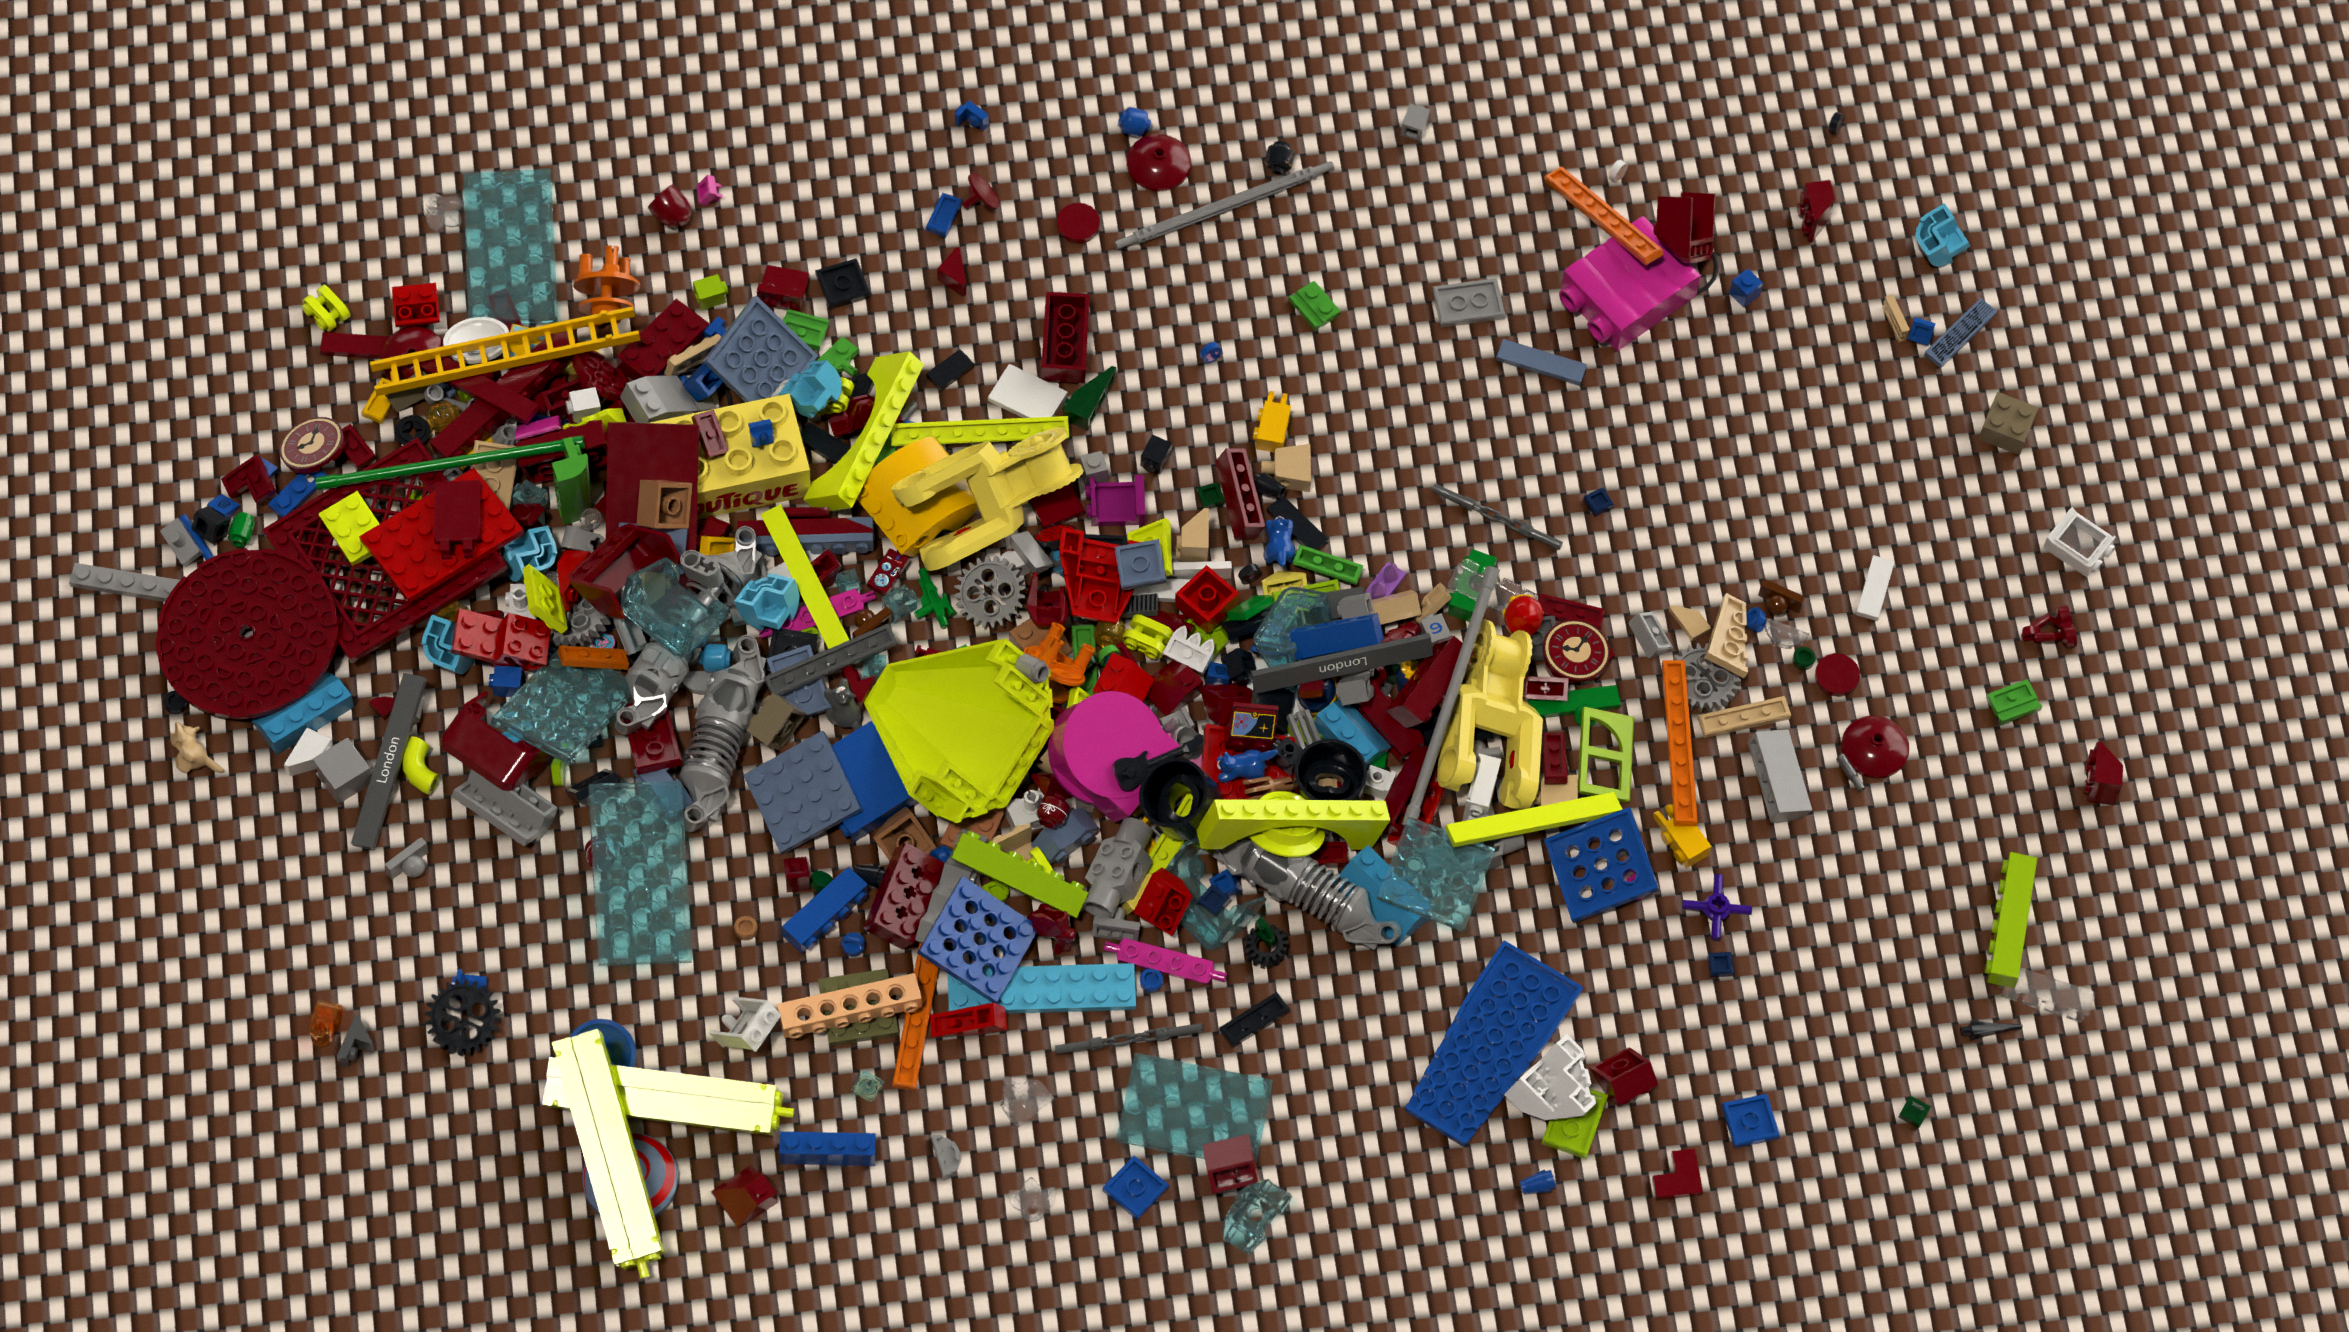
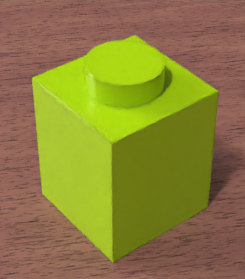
M718 274L693 281L694 295L701 311L726 303L727 285L725 281L721 282Z

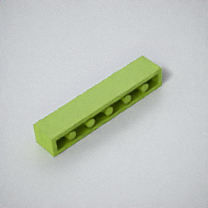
M968 830L967 834L964 832L960 833L949 856L950 859L1047 904L1056 910L1066 911L1069 916L1077 918L1089 893L1083 890L1084 885L1073 880L1070 884L1063 880V875L1052 870L1049 874L1042 870V865L1034 861H1030L1028 864L1021 860V855L1013 851H1009L1007 854L1001 851L1002 846L989 840L988 843H984L979 840L981 836Z
M2010 852L2008 859H2003L2001 873H2004V880L2000 879L1997 893H2001V898L1996 900L1994 913H1998L1997 920H1993L1991 933L1995 935L1994 940L1990 939L1988 947L1991 960H1987L1984 973L1988 974L1987 983L2015 988L2018 981L2037 857Z

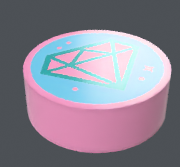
M600 632L599 638L594 636L592 640L593 647L615 649V639L610 633Z

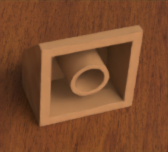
M640 480L636 525L650 528L689 529L692 483Z
M1029 618L1009 631V641L1023 652L1028 646L1039 645L1041 640L1045 639L1050 627L1036 626L1032 619ZM1063 633L1060 640L1064 644L1060 652L1068 656L1072 653V650Z

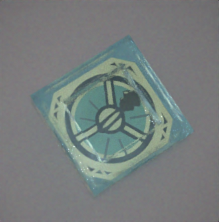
M864 1070L853 1086L852 1092L872 1103L882 1089L884 1081Z

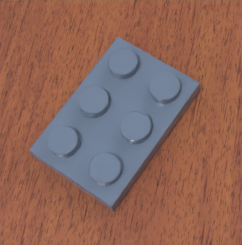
M806 645L766 658L772 674L814 655L811 646ZM822 679L782 695V697L788 699L807 713L804 718L825 712L831 708L830 703L824 697L825 687Z

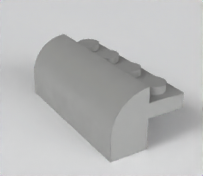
M472 769L468 780L455 788L451 796L523 846L530 842L536 844L545 835L558 807L524 784L512 791H504Z

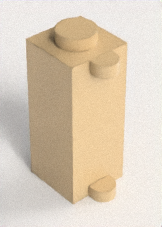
M1413 590L1372 600L1374 612L1378 613L1381 625L1422 615L1418 595Z

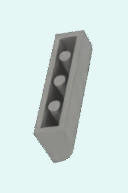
M1789 730L1755 732L1747 743L1771 823L1793 821L1809 814L1812 811V807Z

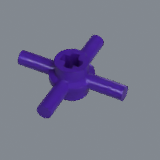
M1721 874L1714 875L1713 895L1708 896L1705 901H1682V909L1704 911L1708 919L1712 921L1711 939L1714 941L1720 940L1721 920L1727 918L1730 913L1752 915V906L1730 904L1728 898L1722 894L1723 875Z

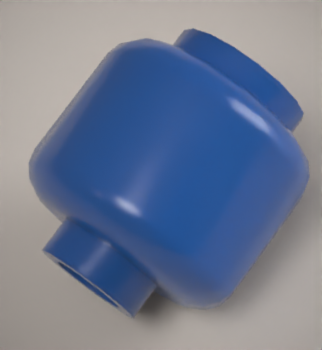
M1128 107L1125 111H1121L1118 127L1121 128L1122 133L1141 137L1144 132L1149 131L1151 120L1148 119L1146 111L1133 107Z

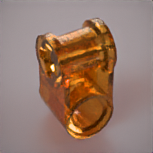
M323 1000L317 1001L309 1025L311 1040L316 1047L324 1048L332 1042L335 1030L342 1016L343 1006L341 1004Z

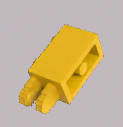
M1269 391L1264 408H1259L1257 421L1260 422V426L1255 427L1253 440H1256V449L1274 453L1275 449L1283 448L1291 405H1286L1288 394L1283 393L1280 403L1273 402L1275 397L1274 391Z
M1671 804L1665 806V811L1669 815L1670 820L1667 821L1660 811L1653 813L1655 821L1661 828L1660 835L1665 845L1671 847L1674 851L1675 859L1682 863L1686 869L1709 856L1712 846L1697 826H1674Z

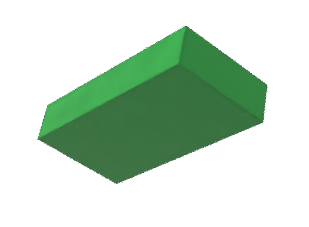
M1252 596L1227 612L1228 619L1247 620L1274 604L1272 596Z

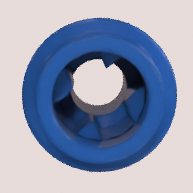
M1544 1169L1520 1181L1523 1195L1551 1192V1189L1556 1188L1551 1170L1545 1171Z

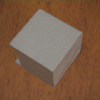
M348 738L312 759L317 766L318 772H316V775L337 804L342 803L369 786L372 776L371 768Z

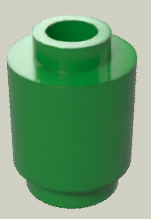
M239 512L233 518L227 537L232 545L243 547L250 543L255 527L254 517L249 513Z

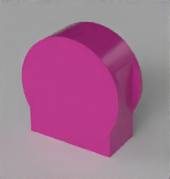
M1107 691L1094 694L1073 704L1058 717L1054 723V730L1049 736L1048 757L1054 776L1070 795L1082 802L1094 805L1115 823L1129 817L1139 805V791L1142 781L1132 790L1123 791L1119 787L1114 775V761L1125 757L1135 758L1143 751H1148L1146 755L1148 760L1180 747V745L1162 730L1155 714L1141 700L1126 693Z

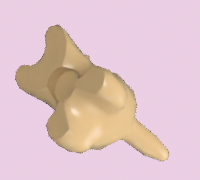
M175 722V733L170 734L172 745L179 750L175 760L176 768L183 773H188L190 770L199 769L207 765L213 771L223 773L224 769L207 756L204 747L196 740L195 736L199 727L193 728Z

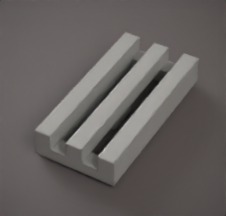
M1309 709L1304 710L1302 713L1299 711L1294 715L1292 713L1287 715L1286 719L1299 747L1304 749L1306 746L1295 720L1299 722L1307 745L1321 740Z

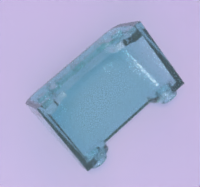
M664 557L627 576L621 599V608L626 617L677 658H683L697 648L727 620L730 608L719 600L711 602L708 607L678 583L680 579L678 566L667 557Z
M1289 587L1281 592L1253 637L1255 648L1268 667L1300 660H1295L1294 654L1297 651V646L1295 642H1291L1290 633H1288L1291 629L1332 621L1327 592L1299 587ZM1300 684L1284 688L1299 691Z

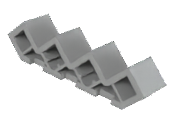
M1370 592L1344 597L1338 602L1339 605L1337 606L1338 615L1342 619L1375 613ZM1374 668L1342 675L1343 679L1336 686V694L1338 699H1341L1342 706L1366 702L1374 696V687L1370 684V677L1374 676Z
M962 829V830L957 834L955 843H956V841H957V839H958L960 833L964 832V833L967 834V831H968V830ZM978 834L981 836L980 841L988 842L989 837ZM950 858L945 862L940 882L932 892L928 910L920 920L915 938L916 941L923 943L958 880L964 876L975 884L978 877L977 871ZM945 940L943 945L950 943V941Z

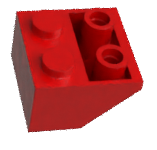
M436 283L392 287L395 327L440 323Z
M1161 867L1151 875L1133 913L1173 936L1193 896L1181 878Z

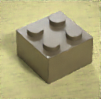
M1997 392L1978 440L2020 455L2039 407Z
M772 693L771 696H767L762 702V709L759 713L750 719L749 727L746 731L768 747L781 751L807 713L788 699Z

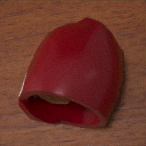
M674 184L663 190L648 206L652 215L660 223L668 227H680L690 221L691 208L689 202Z

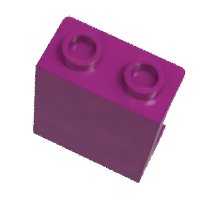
M1135 475L1134 482L1095 483L1094 477H1090V484L1085 485V496L1090 498V505H1086V516L1091 518V526L1145 525L1144 475Z

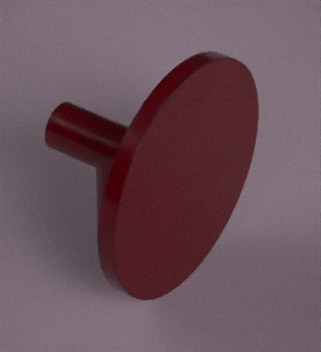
M971 173L968 176L970 197L962 203L963 207L968 210L981 200L987 207L996 210L1000 206V202L995 191L984 178L977 173Z

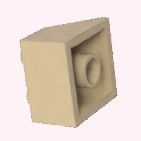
M1204 508L1182 526L1181 536H1177L1175 560H1180V562H1207L1209 508Z

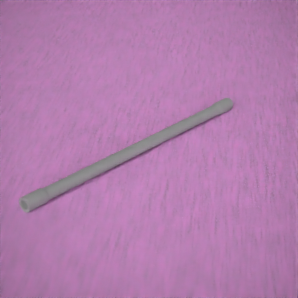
M1486 567L1470 623L1410 804L1407 807L1402 822L1404 827L1415 829L1427 786L1491 592L1495 587L1500 572L1495 567Z

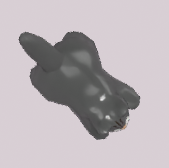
M842 678L835 689L828 688L824 691V697L832 706L826 711V717L833 725H838L842 728L851 727L855 731L862 727L859 721L861 708L853 699L856 695L850 691L846 678Z

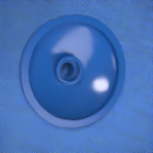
M593 1019L581 1024L571 1034L570 1038L598 1029L603 1033L611 1065L634 1068L636 1062L635 1042L631 1034L621 1024L609 1019Z

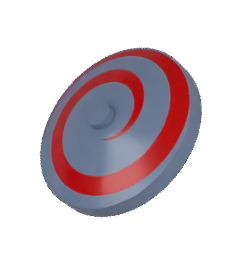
M631 1133L656 1218L669 1207L675 1197L678 1188L676 1162L670 1151L655 1138L644 1134ZM585 1163L582 1174L584 1194L591 1208L600 1215Z

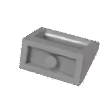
M632 605L622 608L626 616L624 619L612 617L626 655L643 650L647 644Z

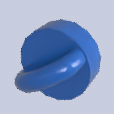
M1758 607L1748 610L1746 613V627L1755 632H1761L1766 624L1765 612Z
M942 845L931 850L930 855L945 863L952 851L947 846Z
M853 932L845 935L842 939L843 952L850 957L861 955L865 949L864 938L860 934Z

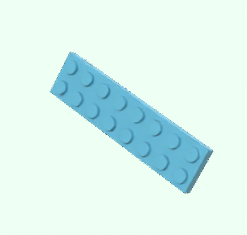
M1134 963L1020 966L1016 968L996 1004L1005 1007L1006 1014L1136 1010ZM989 967L982 968L985 976H992V970ZM948 974L949 1011L992 1003Z

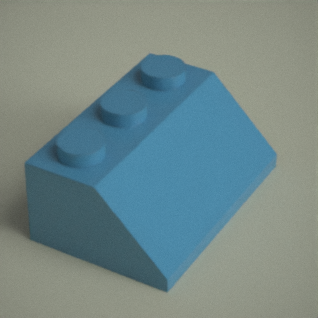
M1341 700L1334 701L1315 717L1314 724L1316 729L1324 739L1341 740L1355 747L1364 758L1367 768L1392 748L1352 704L1342 706Z

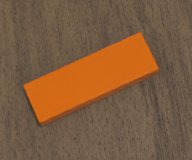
M562 645L558 648V655L562 666L628 670L629 660L624 649Z

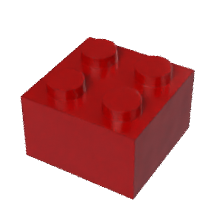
M1207 565L1175 593V607L1188 616L1190 620L1207 634L1228 616L1227 612L1239 605V592Z

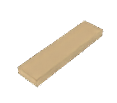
M1785 696L1701 714L1698 715L1697 719L1703 737L1708 738L1791 719V713Z

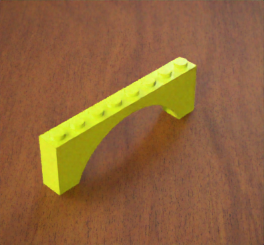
M910 351L875 357L867 373V376L873 380L875 385V402L871 415L862 433L849 451L830 470L812 481L811 487L803 499L811 507H829V511L853 507L924 366Z
M1215 799L1197 829V835L1201 849H1224L1237 840L1261 831L1289 826H1312L1328 829L1339 834L1347 841L1350 850H1363L1367 845L1371 848L1374 846L1390 822V817L1385 801Z

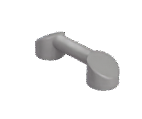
M436 384L428 386L424 392L428 404L432 406L436 404L445 406L446 404L447 407L464 411L477 400L476 398H471L467 403L445 397L443 396L442 388Z

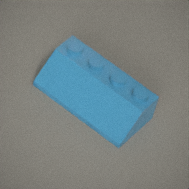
M328 672L322 676L319 682L305 696L294 704L273 714L253 718L251 722L274 753L278 755L296 744L306 728L317 731L354 708L352 695L338 677Z
M1369 845L1355 855L1340 873L1341 880L1347 878L1349 884L1354 882L1356 886H1361L1368 890L1370 907L1376 921L1394 920L1400 924L1402 928L1401 936L1392 942L1396 947L1430 920L1432 907ZM1344 884L1339 888L1340 892H1342ZM1351 889L1346 893L1345 896H1349ZM1386 926L1385 934L1392 938L1394 937V930Z

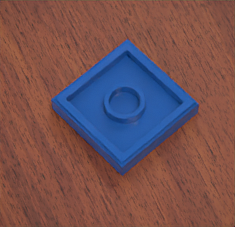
M1767 1094L1722 1103L1721 1108L1734 1149L1780 1138Z
M1134 1155L1102 1187V1191L1138 1221L1169 1189V1184Z

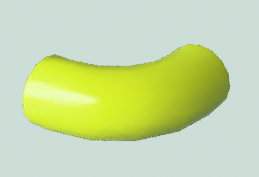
M411 736L402 759L403 772L414 787L427 795H431L438 784L439 774L432 772L425 765V757L430 747L422 739Z

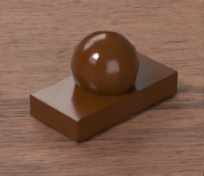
M1766 579L1763 580L1758 596L1767 599L1766 606L1768 611L1776 616L1783 615L1787 609L1800 613L1805 599L1803 595Z
M887 606L876 615L869 609L858 611L854 617V623L858 629L852 633V639L888 623L890 625L892 623V611Z

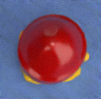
M1519 594L1512 596L1506 609H1503L1504 622L1511 635L1518 630L1532 635L1539 629L1543 620L1544 612L1539 601L1534 599L1532 595Z

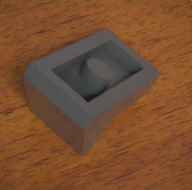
M355 1015L337 1054L339 1065L346 1068L349 1067L351 1061H355L358 1048L374 1053L371 1039L360 1016Z

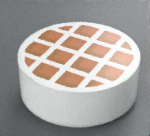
M1617 160L1610 169L1609 178L1615 182L1620 181L1627 170L1628 164L1622 160Z

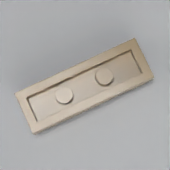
M716 334L711 338L707 337L698 345L688 347L683 353L671 356L667 361L664 374L666 376H678L702 363L721 336Z

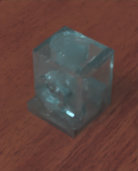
M526 479L522 484L517 483L513 488L514 505L540 503L544 508L549 501L548 491L545 488L541 489Z
M904 584L882 597V608L884 609L887 606L892 611V622L896 624L899 619L917 609L918 597L912 589L909 590Z

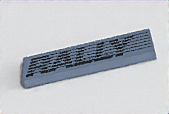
M1980 298L1925 351L1924 356L1941 369L1996 316L1997 310Z

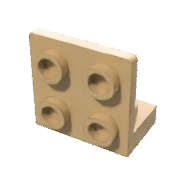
M1030 823L1018 825L1011 832L1005 835H998L991 840L1002 846L1000 850L1007 854L1009 851H1013L1021 855L1026 861L1031 858L1029 851L1033 847L1031 846L1032 827Z

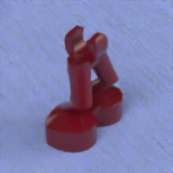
M2067 605L2056 607L2055 618L2047 613L2030 622V626L2023 627L2021 637L2024 642L2034 640V643L2061 640L2067 649L2077 647V634ZM2051 622L2060 631L2040 632V628Z

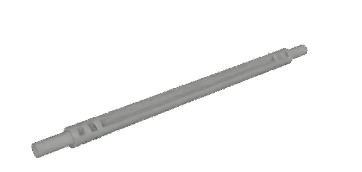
M1329 161L1313 168L1312 166L1140 229L1133 232V235L1114 241V245L1118 250L1134 243L1140 244L1315 179L1316 175L1333 170V162Z

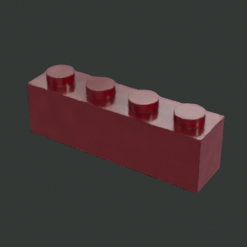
M1226 448L1215 463L1234 539L1255 540L1265 528V523L1246 449Z
M1370 678V684L1374 687V696L1369 701L1352 705L1392 747L1389 752L1402 765L1408 759L1414 746L1423 747L1424 737L1418 729H1414L1412 726L1405 728L1386 712V709L1393 700L1390 696H1385L1375 679Z
M1414 746L1384 799L1390 817V822L1383 831L1387 835L1404 836L1408 830L1407 827L1402 826L1407 807L1410 804L1428 747ZM1439 753L1423 801L1437 778Z

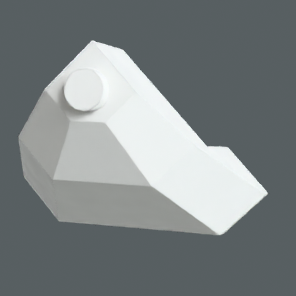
M1568 1034L1560 1039L1541 1060L1504 1094L1521 1112L1543 1120L1583 1116L1596 1104L1595 1097L1590 1094L1589 1090L1591 1085L1588 1069H1584L1583 1060L1585 1059L1584 1051Z

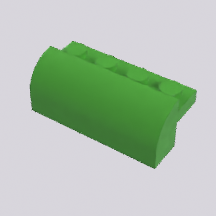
M572 437L563 439L565 459L552 463L557 507L563 525L585 518L591 511L593 504L587 453L581 455L580 447L578 444L574 445Z

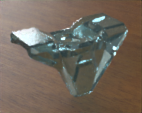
M1269 1179L1248 1185L1237 1193L1226 1215L1223 1238L1249 1255L1266 1239L1264 1231L1274 1217L1278 1214L1283 1216L1292 1199V1195L1273 1184ZM1260 1209L1263 1212V1216L1259 1221L1250 1219L1252 1210Z

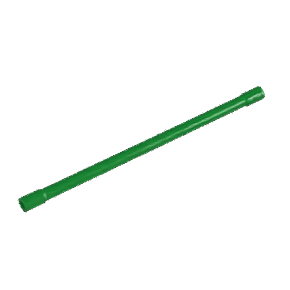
M583 435L572 437L574 445L578 444L580 449H585ZM563 439L347 474L316 477V487L319 491L349 484L564 451Z

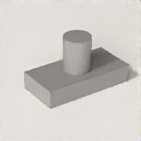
M178 517L160 531L183 566L187 567L203 554L182 520Z
M1117 907L1112 918L1094 916L1092 936L1115 940L1127 938L1138 941L1140 922L1126 921V910Z

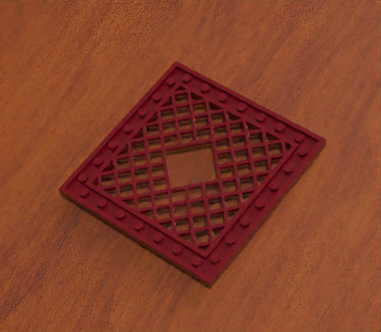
M417 437L361 471L430 461L433 458ZM441 470L413 474L410 484L399 483L400 477L331 488L262 529L276 551L289 554L311 567L323 581V578L333 579L330 588L325 581L324 583L333 598L338 614L339 630L337 642L351 663H354L508 570L504 560L495 551L413 602L408 603L407 600L396 599L398 589L393 583L385 582L387 575L381 567L355 564L352 567L350 562H344L345 555L339 546L332 545L334 538L329 530L321 529L323 522L318 513L356 491L359 492L362 498H373L371 508L369 507L373 514H384L382 521L384 522L388 519L389 515L394 516L399 513L398 511H391L393 501L404 503L402 510L408 507V504H414L419 501L410 499L412 490L423 491L422 499L427 496V493L430 494L435 491V482H448ZM416 477L423 486L414 485ZM382 486L393 487L390 496L380 495ZM397 488L408 489L405 498L395 497ZM378 499L388 501L386 510L375 508ZM304 532L315 533L312 542L302 541ZM319 534L330 535L328 544L317 543ZM301 546L311 547L308 556ZM315 548L326 549L323 558L313 557ZM330 550L341 551L338 561L328 559ZM312 562L322 563L319 572ZM326 564L337 565L334 575L324 573ZM341 566L352 568L349 577L339 575ZM357 568L367 570L365 579L354 578ZM372 571L383 572L380 581L369 580ZM337 580L348 582L345 591L335 590ZM352 582L363 584L361 593L350 592ZM367 585L378 586L376 595L365 594ZM383 587L394 588L391 598L380 596ZM334 594L343 595L341 605ZM348 596L359 598L356 607L345 606ZM363 599L374 600L372 609L361 608ZM379 601L390 602L387 612L376 610ZM394 603L403 604L392 611ZM345 611L354 612L352 621ZM359 613L370 614L367 623L357 622ZM374 615L383 616L373 622Z

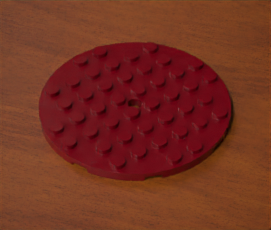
M247 548L225 552L202 562L196 570L187 577L184 576L177 583L161 609L155 641L159 664L165 677L177 694L186 702L214 716L230 719H251L273 714L287 708L305 696L319 682L328 669L337 646L338 614L333 598L324 581L307 564L280 551L265 548L263 550H247ZM245 629L253 630V635L244 638L241 636Z

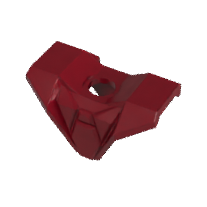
M868 394L853 397L849 401L846 411L834 413L830 416L828 420L834 437L850 434L856 429L866 426L875 398ZM899 414V416H898V418H897L895 424L902 422V418L900 417V414Z
M1033 572L1027 590L1029 598L1026 607L1033 623L1041 627H1051L1053 622L1063 626L1069 614L1067 606L1069 600L1065 587L1060 586V590L1052 592L1038 591V572ZM1043 604H1054V605H1052V606H1045V605H1043Z

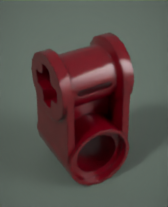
M709 516L697 536V552H700L701 536L728 537L731 524Z

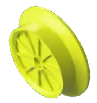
M1276 791L1264 795L1260 800L1305 799L1292 792ZM1289 826L1261 831L1248 837L1260 848L1272 854L1283 857H1303L1314 853L1321 847L1325 838L1324 828L1312 826Z

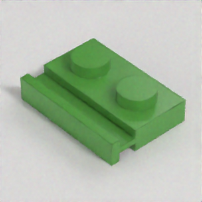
M1315 281L1298 290L1293 296H1289V302L1314 331H1317L1321 326H1325L1341 314L1340 309Z
M787 309L783 322L811 349L820 351L827 328L829 327V320Z
M2028 679L1991 692L1986 696L1995 716L1999 719L2000 725L2042 709V705L2038 702V697Z

